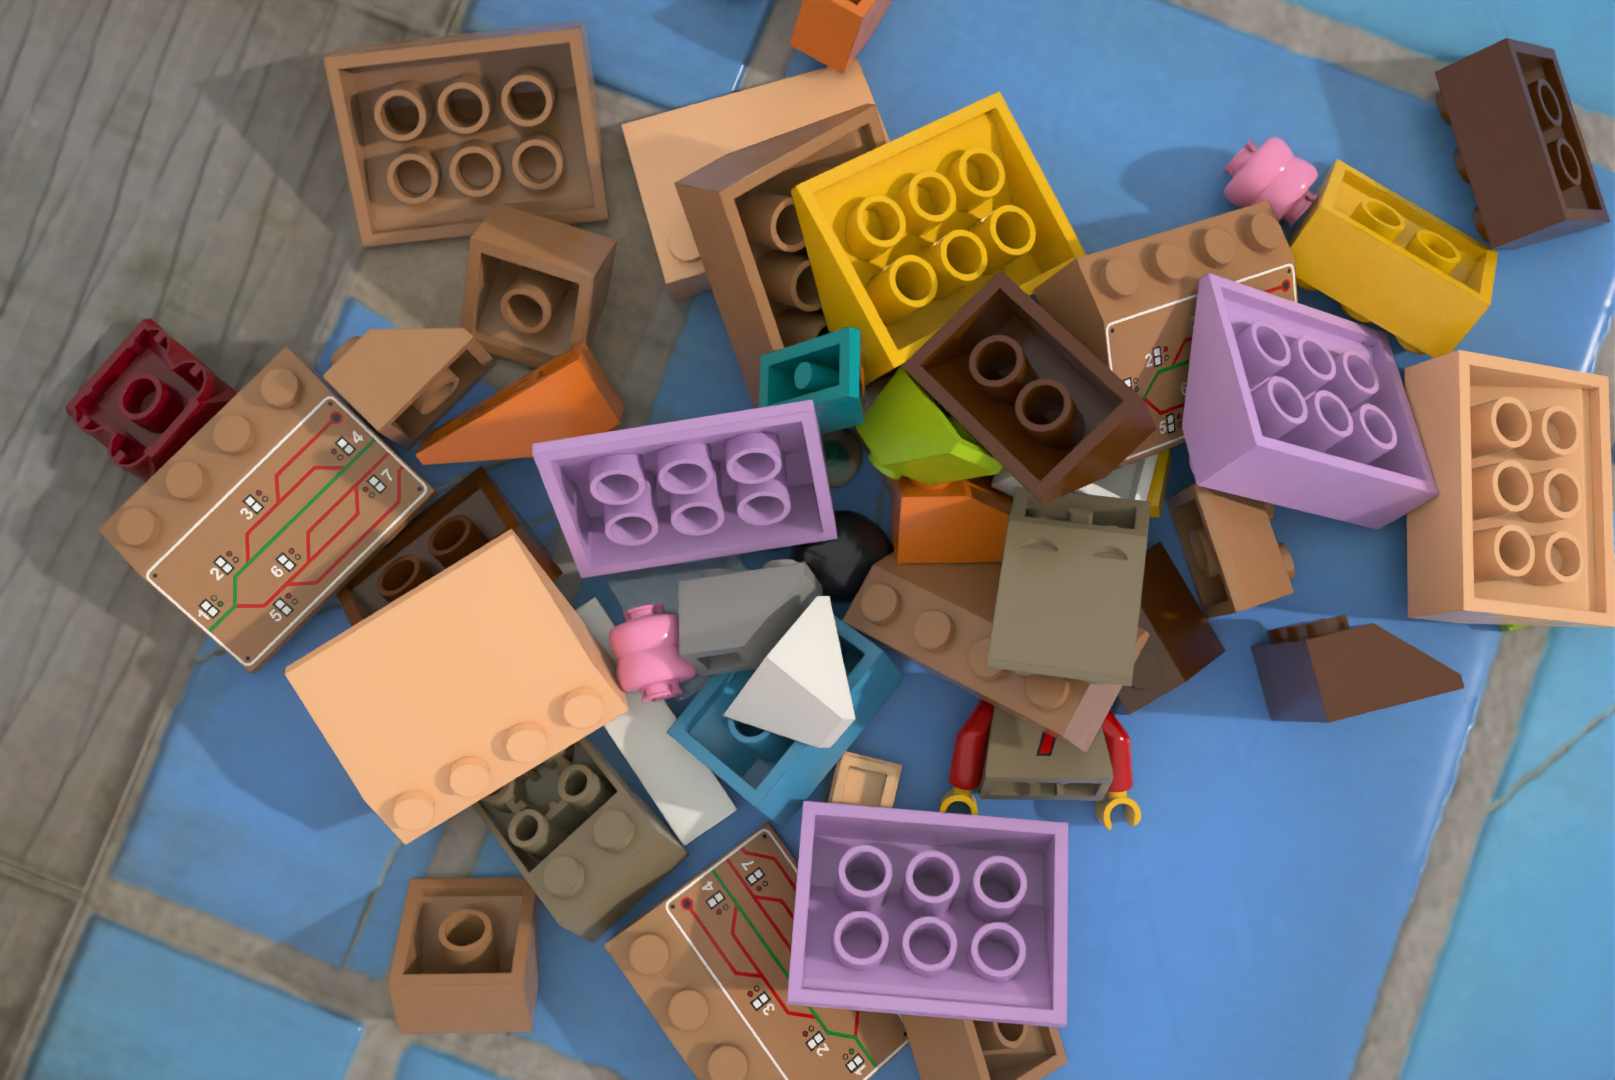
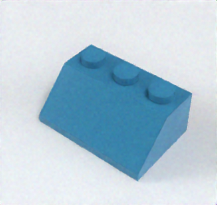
M835 615V625L856 719L831 748H817L723 716L757 669L713 675L666 732L755 808L783 829L803 805V801L809 798L905 678L882 649Z

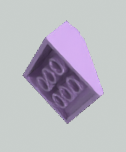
M1207 273L1199 280L1182 430L1189 453V464L1198 486L1380 530L1439 495L1386 332L1211 273Z
M813 399L532 444V455L581 578L838 539L827 462Z
M803 801L787 1005L1059 1028L1067 1026L1068 823Z

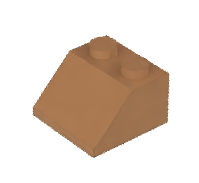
M497 203L470 237L460 328H465L488 353L533 368L541 367L583 341L590 348L608 295L617 240Z
M465 328L369 329L362 337L354 336L348 339L335 351L330 361L333 366L322 377L378 432L410 451L497 362Z
M1196 483L1165 500L1202 612L1206 619L1240 612L1294 593L1290 582L1295 577V568L1291 554L1284 543H1277L1269 520L1274 517L1273 504L1198 486Z
M524 877L410 879L387 984L400 1034L532 1032L539 983L540 898Z
M901 1014L920 1080H1040L1068 1062L1057 1027Z

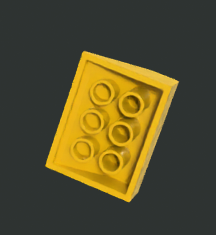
M1000 91L802 182L791 189L828 331L831 333L847 327L860 329L865 354V385L903 365L1000 270L1027 295L1032 296L1034 295L1033 290L1076 258L1086 256Z

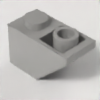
M789 559L772 560L765 563L762 569L735 572L729 569H712L703 572L700 578L678 581L679 656L686 663L692 665L700 676L757 669L817 596H823V587L805 562L799 563Z

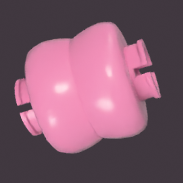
M1269 137L1259 148L1250 139L1223 170L1224 173L1227 172L1233 177L1224 189V196L1230 203L1239 208L1268 200L1278 222L1282 219L1290 228L1318 197L1317 194L1314 195L1308 190L1318 177L1317 170L1311 163L1294 156L1290 147L1279 137Z
M664 604L644 605L623 612L626 622L615 626L609 632V644L617 660L616 675L618 685L625 693L641 692V703H649L652 700L653 702L666 700L683 694L679 684L694 678L696 674V669L679 656V614H664Z

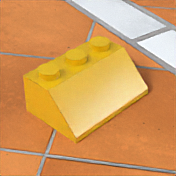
M1336 159L1315 193L1318 197L1303 213L1287 240L1295 258L1297 285L1309 291L1319 290L1339 302L1342 309L1352 318L1363 323L1373 322L1392 333L1402 347L1414 354H1427L1432 358L1451 353L1490 307L1498 252L1341 160Z

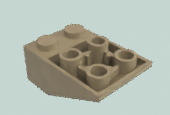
M1016 486L1008 521L987 657V668L1010 670L1013 673L1027 676L1040 674L1078 679L1093 685L1116 684L1132 686L1151 501L1071 492L1042 505L1024 487Z
M587 736L472 805L559 926L591 943L597 941L689 855L652 807Z

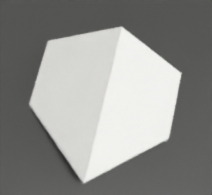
M817 596L765 657L724 713V717L817 748H831L856 718L830 596Z

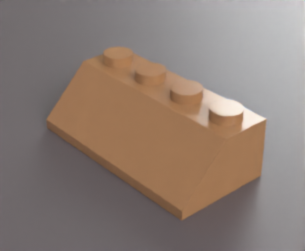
M893 551L873 564L844 616L843 622L874 644L1066 744L1087 753L1123 685H1093L1078 679L1040 674L1027 676L1013 673L1010 670L987 668V657L1002 563L897 564ZM1139 627L1134 664L1150 636L1146 630Z

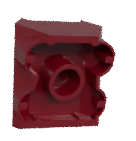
M143 319L70 400L65 408L67 414L74 419V423L83 432L96 438L108 449L109 457L119 467L147 482L237 392L155 321Z

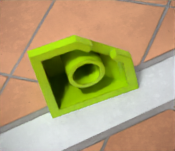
M902 365L865 413L864 424L856 425L855 427L871 451L868 454L869 461L880 472L892 479L899 480L904 475L926 485H935L998 474L1003 468L991 454L903 369Z

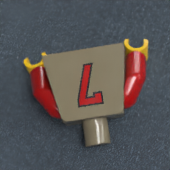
M984 700L977 702L955 736L948 782L953 786V789L947 791L942 796L939 812L947 813L946 809L952 802L962 801L970 807L969 815H978L977 801L972 794V790L979 787V799L1096 801L1094 811L1096 818L1108 830H1111L1112 827L1110 812L1118 804H1125V820L1131 827L1136 826L1141 819L1139 806L1127 796V790L1133 786L1130 735L1111 710H1109L1087 753L1066 744Z

